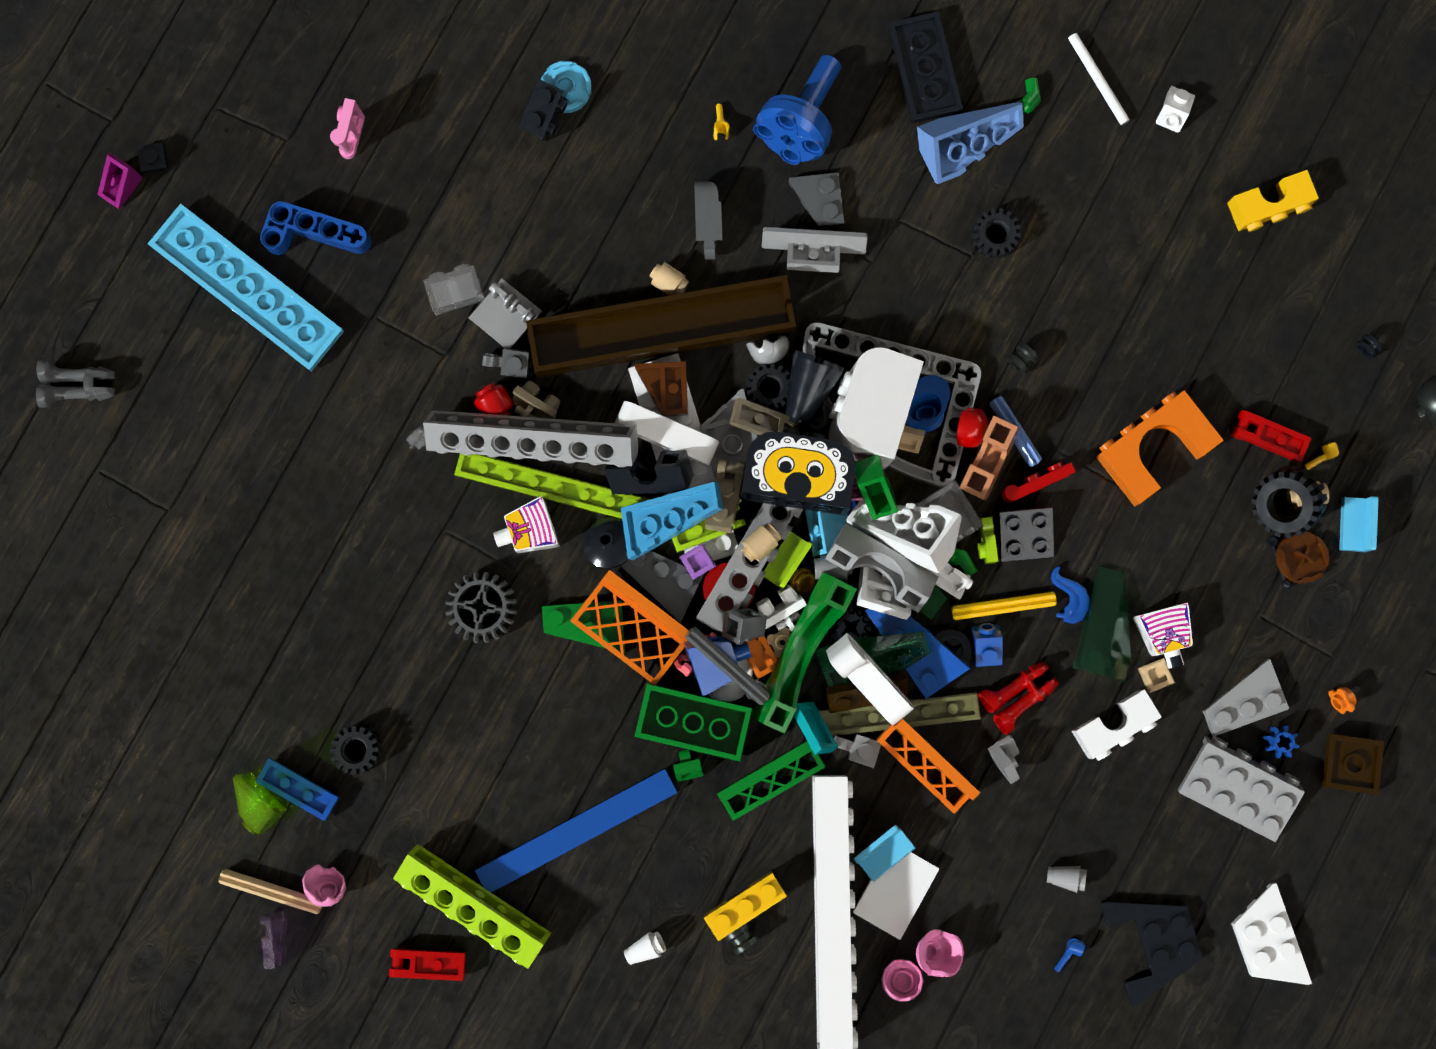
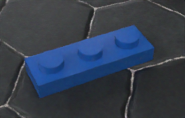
M268 758L255 781L323 821H327L340 798L272 758Z

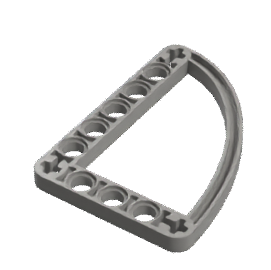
M822 323L810 324L805 331L804 353L815 356L816 348L859 359L862 355L860 345L863 342H870L874 345V348H895L899 353L910 357L921 355L925 359V366L922 367L920 376L936 375L942 377L946 382L954 384L932 471L907 462L897 456L887 466L898 473L942 488L949 486L956 477L963 447L957 443V432L949 428V421L952 418L960 419L963 410L973 408L981 378L980 367L966 360ZM816 329L821 330L820 335L828 337L829 332H833L830 346L825 345L827 339L819 338L818 342L813 341V336L809 335V333H814ZM839 335L846 336L849 339V346L844 349L838 348L834 343L835 338ZM941 361L947 362L951 368L950 373L947 375L939 374L936 370L937 363ZM956 365H960L958 371L966 372L970 368L972 369V374L976 375L970 381H966V376L959 373L956 375V378H952ZM958 393H965L969 396L970 402L967 406L961 407L957 405L955 396ZM829 397L823 403L831 410L833 403ZM946 443L954 444L957 448L956 455L953 457L945 456L942 451L943 445ZM939 459L945 462H954V466L948 465L946 474L950 475V479L946 478L944 482H941L940 476L936 475V472H941L944 463H939Z

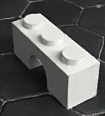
M1145 689L1137 690L1116 703L1122 712V722L1118 728L1109 730L1103 725L1099 717H1093L1072 730L1087 758H1097L1099 761L1112 753L1110 748L1119 744L1122 747L1135 739L1133 734L1140 730L1145 733L1157 726L1155 721L1160 719L1161 715Z

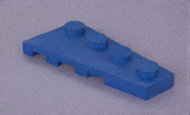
M865 610L925 698H928L971 668L960 660L946 645L944 646L929 630L920 625L913 616L910 615L905 620L875 610Z

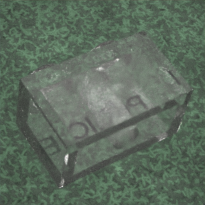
M462 264L456 266L452 272L446 274L444 272H436L429 275V279L423 280L432 311L435 315L482 302L485 299L474 265Z

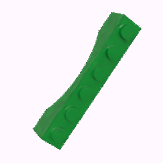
M822 572L764 687L770 694V698L763 705L756 703L751 716L762 724L785 734L797 710L800 687L808 664L825 634L845 614L857 590L856 588Z

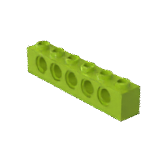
M419 844L407 854L393 878L404 889L412 891L421 897L425 903L433 905L449 919L457 921L466 927L470 933L478 935L494 949L502 951L511 957L515 963L523 965L527 969H529L551 935V932ZM490 920L494 921L497 926L492 924Z

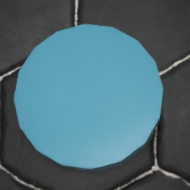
M559 61L546 69L547 71L542 75L541 80L568 92L566 98L569 101L564 113L575 112L588 102L591 95V80L583 67L572 61Z

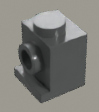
M751 608L727 610L724 616L722 637L738 645L743 644V641H752L753 638L764 637L767 616Z

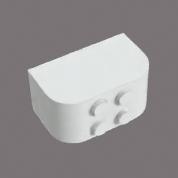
M873 348L864 352L849 372L846 371L844 378L838 384L836 394L839 396L836 403H833L828 417L832 419L829 428V440H835L844 444L851 451L855 462L879 455L885 470L895 459L924 361L887 348Z

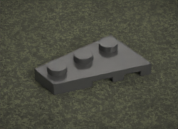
M649 551L635 560L628 559L621 565L677 621L682 622L703 575L693 580L685 566L653 551Z

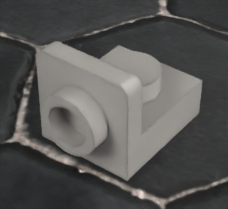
M1008 735L1002 740L997 741L988 750L995 765L1009 783L1012 784L1020 779L1015 769L1019 765L1014 758L1019 754V750L1012 736Z

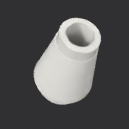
M648 932L625 949L624 955L627 962L632 965L661 957V953L666 951V946L659 932Z

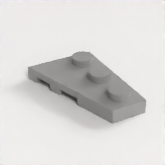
M1266 659L1258 668L1246 675L1237 685L1203 710L1212 736L1220 735L1289 709L1271 660Z

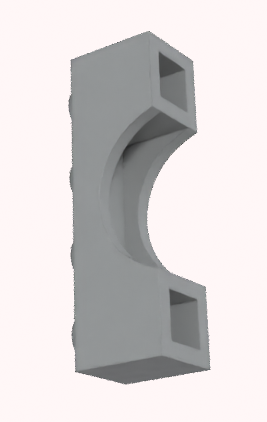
M845 523L835 538L825 558L847 572L858 567H868L879 571L891 583L894 589L895 600L916 612H919L930 598L939 577L848 523Z

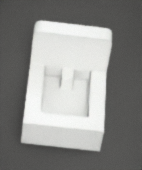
M1171 86L1162 110L1156 119V124L1175 132H1180L1189 116L1195 95L1188 93L1186 90Z

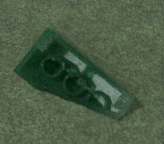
M924 631L854 639L887 676L898 669H907L931 653ZM833 644L816 650L829 687L852 682L848 677L843 678L830 663L826 650Z

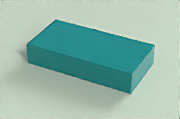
M814 702L797 703L794 718L814 754L831 753L838 748Z

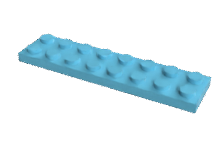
M182 204L176 208L148 242L149 246L311 372L344 332L342 328Z

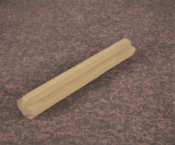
M228 869L222 870L219 877L220 884L307 912L318 914L322 909V906L312 904L303 893Z

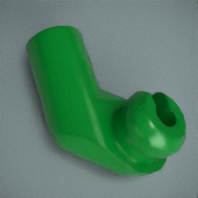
M1038 78L1025 80L1027 94L1022 100L1017 101L1022 103L1023 114L1025 112L1027 114L1031 113L1040 103L1041 96Z
M955 548L954 554L947 563L960 566L965 575L969 574L971 576L978 572L968 552Z

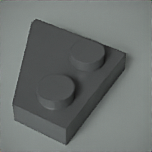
M839 173L789 178L790 187L794 189L800 198V202L810 213L811 219L817 228L844 226Z

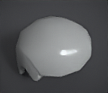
M778 335V340L774 343L769 338H762L749 342L746 346L754 361L759 364H770L780 361L786 355L789 349V340L787 336Z

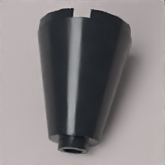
M796 350L792 359L785 412L786 415L790 416L788 421L800 426H804L805 422L811 423L843 374L844 367Z

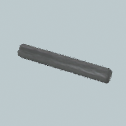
M693 627L686 634L687 640L759 705H763L768 701L770 694L700 630Z

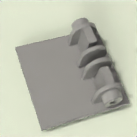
M501 279L498 283L494 282L490 286L489 290L491 292L470 315L469 319L504 348H512L527 330L526 321L536 319L542 311L505 280Z

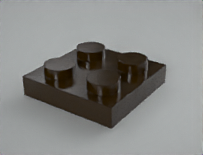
M1328 734L1322 787L1379 795L1384 741Z

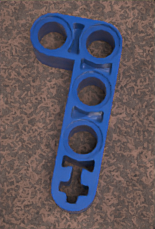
M281 201L274 203L270 207L260 236L261 243L274 255L284 254L288 250L293 234L357 254L365 253L371 247V238L363 227ZM282 212H289L286 220L278 221V217ZM306 220H314L310 228L303 229V223ZM331 227H338L336 235L332 237L327 236V232ZM274 236H280L278 244L270 245V240ZM361 236L362 240H357L354 243L350 237L358 239Z

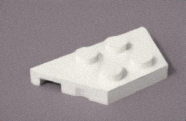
M1269 883L1267 889L1258 899H1254L1247 906V910L1231 923L1249 975L1292 983L1312 984L1277 883Z

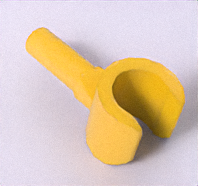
M717 104V122L714 124L713 137L717 140V134L723 133L726 135L727 140L729 137V123L724 121L722 104Z
M1334 442L1322 446L1324 455L1318 456L1305 464V469L1310 470L1321 462L1337 457L1339 455L1337 443Z

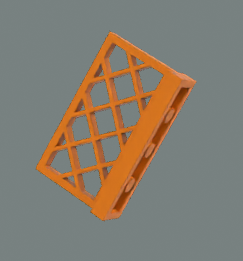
M610 570L571 619L573 624L655 686L684 649V642L688 641L686 638L688 629ZM603 586L613 593L614 604L598 606L597 594ZM616 596L623 600L625 603L617 604ZM593 599H595L596 607L587 608L593 601ZM618 606H631L634 609L635 620L620 622ZM615 607L617 623L601 625L599 609ZM596 609L598 625L586 627L578 620L584 611ZM638 613H640L646 619L638 620ZM652 622L655 625L656 636L641 638L639 623ZM636 623L638 639L622 641L620 625ZM617 626L619 642L607 643L603 640L601 628ZM598 628L599 636L590 629ZM659 629H661L667 635L660 636ZM671 637L679 643V646L673 653L662 655L660 639ZM657 639L659 655L643 657L641 641ZM638 642L640 658L628 659L624 656L623 644ZM619 644H620V651H621V653H620L617 649H615L612 645H619ZM670 657L663 665V658ZM659 658L661 670L653 678L645 672L644 660ZM634 661H641L642 669Z

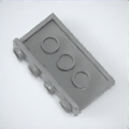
M1205 736L1203 746L1180 784L1178 792L1276 842L1305 793L1300 785L1301 781L1291 774L1286 773L1284 776L1276 772V768L1265 761L1258 763L1252 760V755L1238 748L1235 751L1227 747L1228 743L1216 736H1213L1212 739Z

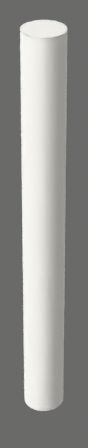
M1074 33L1068 38L1120 125L1126 124L1130 120L1079 35Z

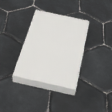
M909 853L875 882L870 879L853 913L901 940L939 868L917 855Z

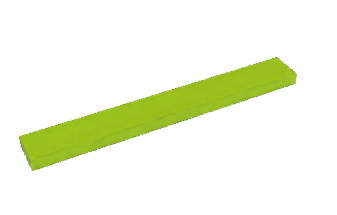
M460 453L454 473L458 477L535 497L542 496L546 500L622 519V507L651 500L634 494L612 495L611 489L479 454L467 456Z

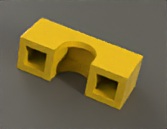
M1308 170L1285 177L1275 185L1279 194V201L1277 203L1266 201L1262 197L1259 187L1233 196L1227 204L1238 231L1248 229V232L1263 227V223L1272 220L1273 223L1286 219L1288 217L1287 214L1296 211L1298 215L1311 210V205L1319 198Z
M770 871L751 883L748 888L728 901L725 900L704 914V920L716 939L720 941L787 897L773 872Z

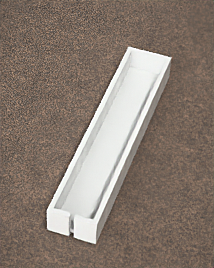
M812 775L817 1049H858V1033L856 1032V1027L852 1025V1021H857V1003L855 1004V999H852V993L857 992V978L855 973L851 972V964H856V948H854V944H851V937L856 936V923L853 917H850V909H855V892H853V889H850V881L855 880L854 864L849 862V853H854V837L849 835V826H853L854 819L853 809L848 808V798H853V783L848 781V777L845 775Z

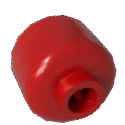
M492 382L475 393L477 398L474 400V404L480 414L511 415L509 410L513 407L514 403L504 386L494 385Z

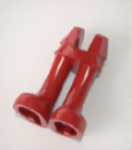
M1045 662L1029 666V670L1022 671L1018 678L998 691L985 689L977 694L983 707L988 712L994 713L1025 688L1027 689L1028 693L993 716L995 724L1005 735L1010 734L1014 730L1016 719L1038 701H1043L1046 695L1050 696L1058 686L1059 682L1056 677L1044 682L1038 688L1033 683L1035 678L1041 676L1049 669Z

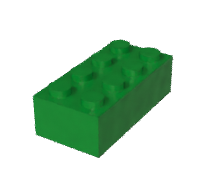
M647 684L634 737L740 761L752 708Z

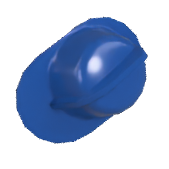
M927 375L918 380L905 422L909 427L925 430L924 435L940 427L950 398L948 382L936 375Z

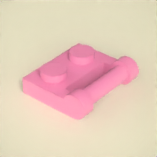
M345 98L343 106L338 108V127L331 132L330 139L334 145L339 147V152L343 158L352 159L357 151L365 116L356 101Z

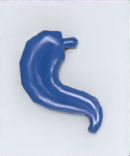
M1056 566L1051 573V581L1070 597L1068 605L1064 608V613H1057L1056 617L1063 618V622L1075 624L1085 618L1089 610L1090 598L1086 588L1073 580L1060 576L1059 570L1061 568Z

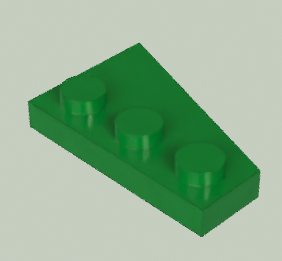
M614 601L598 602V606L614 604ZM595 602L590 603L587 608L596 607ZM584 603L542 606L544 633L605 648L571 622V619ZM618 606L619 621L623 622L622 606ZM615 607L599 609L601 625L617 623ZM596 609L584 611L578 620L586 627L598 625ZM620 625L622 641H625L624 625ZM617 626L601 628L603 640L607 643L619 642ZM598 628L590 629L599 636ZM620 644L612 645L615 649L621 652ZM623 644V651L626 654L625 644Z

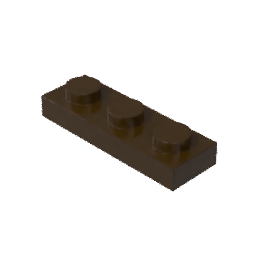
M905 672L888 675L891 681L908 698ZM852 682L826 687L827 707L830 714L873 706Z

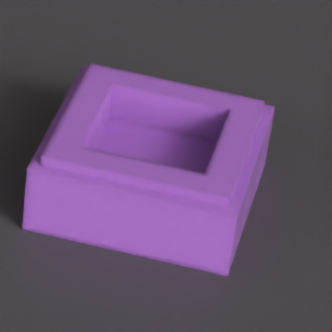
M703 543L680 556L693 580L716 567L715 562Z

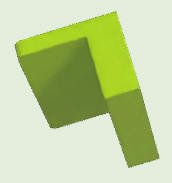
M790 532L786 540L779 547V552L772 564L769 563L765 568L764 572L766 574L764 578L777 587L784 589L813 543L810 541L806 542L793 532Z

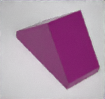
M109 153L106 157L97 195L119 209L143 177L124 161Z

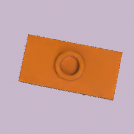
M765 636L753 638L752 641H743V643L747 642L752 657L748 658L747 661L757 678L759 679L772 672L778 659Z

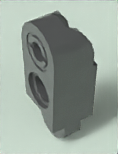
M707 180L694 181L696 241H704L705 260L715 259V240H722L721 202L718 200V189L713 182Z

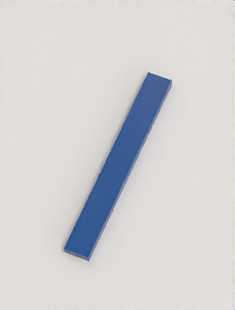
M666 769L480 867L475 872L483 888L493 892L678 792Z

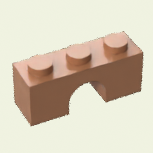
M993 416L982 439L981 449L973 464H970L960 489L987 501L1020 431L1018 426Z

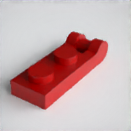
M1240 411L1238 416L1239 423L1237 427L1233 428L1232 437L1254 444L1296 463L1302 462L1311 441L1310 437L1251 412ZM1249 424L1256 426L1254 433L1247 431Z
M1061 461L1049 467V473L1041 477L1039 473H1035L1025 478L1026 484L1020 487L1009 485L1002 491L1001 499L1005 503H1013L1074 474L1076 471L1072 463L1063 465Z
M405 948L390 949V957L393 960L392 967L389 968V977L464 981L466 952ZM403 959H410V968H403Z

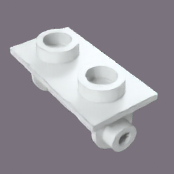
M948 563L940 574L929 570L939 576L935 585L959 600L965 588L968 590L973 584L969 574L965 575Z

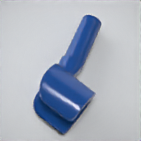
M1075 938L1068 940L1064 955L1054 967L1057 972L1062 970L1072 954L1081 957L1085 949L1083 941Z

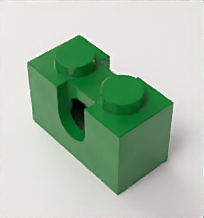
M879 455L856 461L855 475L857 484L872 520L897 513L898 508L893 488L889 479L886 478L884 466Z

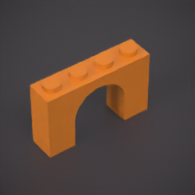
M1185 390L1178 395L1173 391L1162 400L1164 406L1157 411L1152 407L1140 416L1144 421L1137 426L1132 422L1120 431L1122 437L1114 442L1111 438L1099 447L1102 452L1096 458L1134 507L1141 504L1161 488L1144 467L1139 455L1140 442L1147 431L1165 429L1173 432L1181 439L1196 460L1224 441Z

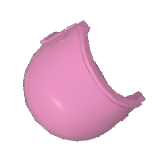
M934 929L929 931L919 941L916 948V959L920 968L929 976L951 977L960 970L964 950L963 943L958 936Z

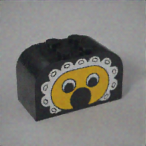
M784 429L783 432L774 431L761 434L751 443L746 458L740 500L846 516L850 509L856 466L851 451L844 444L826 439L827 436L823 434L811 433L810 437L799 435V431Z

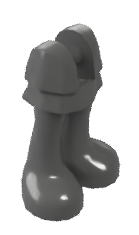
M39 358L37 362V377L41 383L83 382V386L57 387L39 384L36 388V402L39 408L50 407L60 400L88 399L92 401L98 399V401H102L115 395L114 388L94 387V380H114L115 371L101 366L98 368L90 366L84 369L57 368L51 360L46 358Z

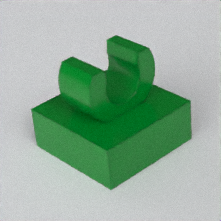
M689 750L680 751L681 763L673 765L677 781L681 782L704 776L700 760H692Z

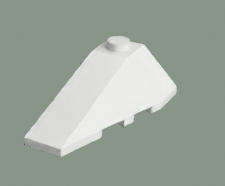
M860 500L847 517V523L916 564L939 574L955 552L962 519L959 513L939 505H930L928 508L916 507L914 503H906V506L897 505V513L872 520L864 500Z

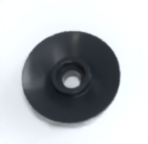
M616 517L601 518L595 521L586 531L583 539V549L586 557L592 564L603 569H612L621 566L628 560L623 521ZM609 536L610 542L604 545L602 543L603 539Z

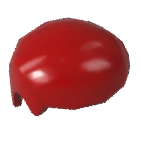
M968 408V410L962 411L957 430V443L959 446L975 448L983 443L982 439L990 424L983 410Z

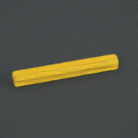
M1046 592L956 605L952 607L951 611L954 620L1051 607L1057 604L1055 592Z

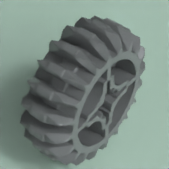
M478 572L473 573L474 581H471L467 575L463 576L466 584L463 586L460 582L456 581L454 584L460 590L457 593L449 590L448 594L454 596L455 599L454 601L446 600L445 602L446 605L453 606V610H447L445 614L447 616H455L454 619L448 622L449 625L459 624L455 629V633L460 634L465 630L463 636L465 640H469L471 635L474 634V643H479L481 635H483L485 643L490 642L489 634H492L496 640L500 639L497 630L500 629L506 634L508 629L503 626L504 623L514 624V621L509 619L508 615H517V610L510 609V605L517 604V600H508V597L514 594V590L508 589L504 591L508 585V582L505 580L497 585L499 576L496 574L489 581V572H484L481 580ZM480 586V591H478L477 597L474 600L462 601L468 591ZM489 587L498 592L502 600V606L490 603ZM483 600V604L494 608V610L487 609L486 612L483 611L484 614L479 615L480 612L473 607H469V605L476 606L477 603L480 604L479 601ZM461 609L470 610L473 613L474 629L464 621ZM501 614L494 625L482 629L489 615Z

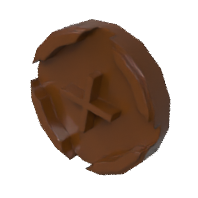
M1308 531L1299 536L1295 534L1292 538H1286L1285 536L1278 544L1275 554L1276 563L1281 574L1289 581L1298 584L1311 583L1321 578L1330 561L1329 551L1324 541Z

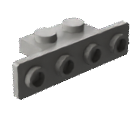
M777 227L763 228L762 248L788 250L787 270L839 273L840 253H866L867 233Z

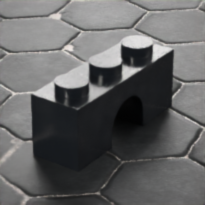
M686 450L661 451L654 468L645 467L636 457L632 466L617 467L606 464L604 469L612 495L675 493L689 489L694 476Z

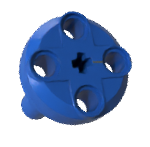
M830 55L821 56L799 97L791 95L773 96L764 104L757 116L756 124L753 127L754 133L771 150L779 154L782 160L789 164L798 165L800 162L819 159L823 156L830 143L832 128L828 119L819 110L841 69L840 62Z

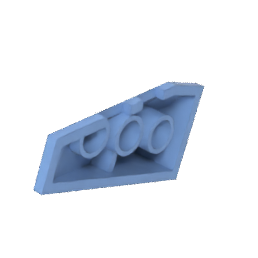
M1016 102L943 117L918 126L919 151L935 183L940 184L960 176L967 171L965 167L976 159L980 161L984 158L986 151L994 145H1001L1024 127L1022 103Z

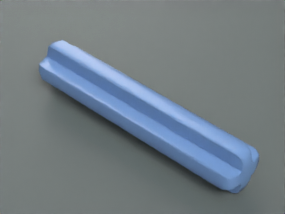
M1000 396L992 400L990 407L996 416L1020 428L1014 444L1028 466L1033 467L1042 461L1041 456L1004 398Z

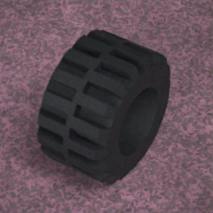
M1286 466L1277 471L1275 470L1259 482L1260 485L1253 492L1256 496L1252 498L1251 503L1256 505L1252 511L1253 515L1258 514L1260 517L1256 520L1258 524L1264 523L1266 525L1264 530L1268 533L1274 530V536L1281 537L1285 534L1286 538H1292L1295 534L1297 536L1302 535L1312 528L1322 518L1323 515L1321 514L1326 510L1327 506L1324 504L1327 500V494H1322V490L1325 487L1323 483L1317 484L1316 480L1318 477L1315 474L1309 476V470L1305 468L1299 471L1297 466H1292L1289 469ZM1279 489H1290L1298 494L1302 501L1301 514L1291 515L1279 507L1277 503V492Z

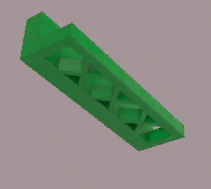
M805 741L717 792V795L734 821L825 768V765L819 755L814 754L808 741ZM811 752L818 765L810 770L798 768L800 758ZM796 761L795 767L789 766V764ZM784 767L794 770L791 781L786 784L775 781L777 771ZM797 771L803 772L802 775L795 778ZM773 774L772 780L765 779ZM760 781L771 783L768 794L764 797L751 795L754 784ZM774 784L781 786L776 790L772 791ZM750 787L748 794L742 792ZM737 794L746 796L745 808L734 813L728 800ZM750 798L757 799V801L749 805Z

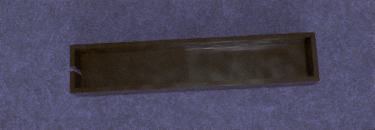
M787 275L527 320L526 324L534 372L539 378L795 333L796 323L792 303H790L791 296Z

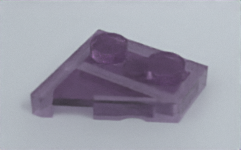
M272 911L260 917V925H266L265 937H262L261 940L264 969L275 970L281 966V962L285 961L286 948L282 946V935L286 934L287 920L283 918V911Z

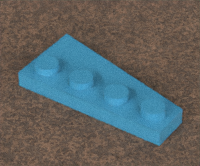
M711 482L622 507L621 514L628 559H637L723 510L719 483Z

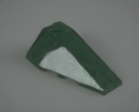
M1099 567L1072 669L1125 683L1131 660L1126 574Z

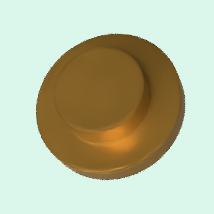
M800 568L790 578V586L797 594H807L815 586V577L809 569Z

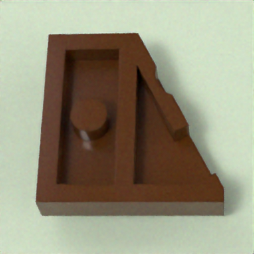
M686 361L635 364L636 372L662 416L688 415Z

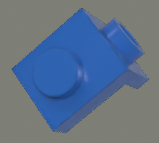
M983 623L980 626H973L975 666L1002 665L1003 637L999 625Z

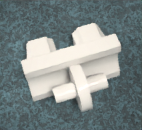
M788 584L784 589L781 588L777 591L783 601L779 605L774 607L768 597L756 603L758 612L767 616L765 629L775 624L778 631L788 626L792 632L795 627L793 622L797 621L800 617L798 610L807 605L800 593L797 594Z

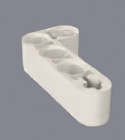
M628 401L623 402L614 422L617 424L637 425L638 438L668 451L686 450L689 460L704 466L710 465L719 444L718 440Z
M846 633L826 650L829 661L835 670L843 678L848 677L892 726L914 710L908 698L851 635Z

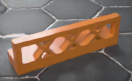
M903 719L894 726L890 724L876 739L952 813L955 814L968 799L974 800L980 794L967 779ZM895 729L903 736V747H891L885 741ZM907 740H908L914 747H907ZM918 750L922 754V765L911 766L907 760V751ZM896 751H903V757ZM926 758H927L933 765H926ZM915 769H922V775ZM927 769H938L941 772V784H930L927 781ZM945 777H947L952 783H946ZM941 787L942 794L935 788ZM946 787H957L963 793L953 805L946 799Z

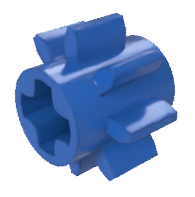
M1282 726L1280 732L1278 728L1270 727L1272 733L1269 736H1263L1268 744L1265 747V751H1275L1274 758H1280L1282 752L1286 757H1292L1290 751L1293 748H1299L1295 744L1294 739L1298 734L1288 733V726ZM1279 737H1283L1285 739V741L1282 742L1283 747H1278L1277 743L1280 742Z

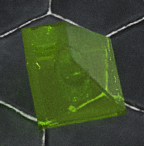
M251 773L236 774L233 777L239 816L244 820L242 824L252 834L255 832L258 835L263 834L287 809L265 787L256 783V778Z

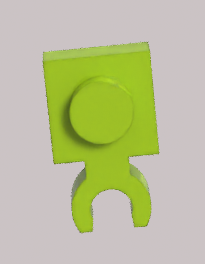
M992 517L981 518L979 524L982 538L981 543H978V555L980 559H984V565L994 564L998 562V554L993 532Z

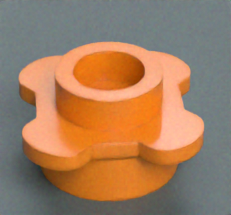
M1342 687L1337 689V691H1329L1331 703L1338 712L1344 714L1346 711L1353 712L1355 710L1357 700L1350 689Z

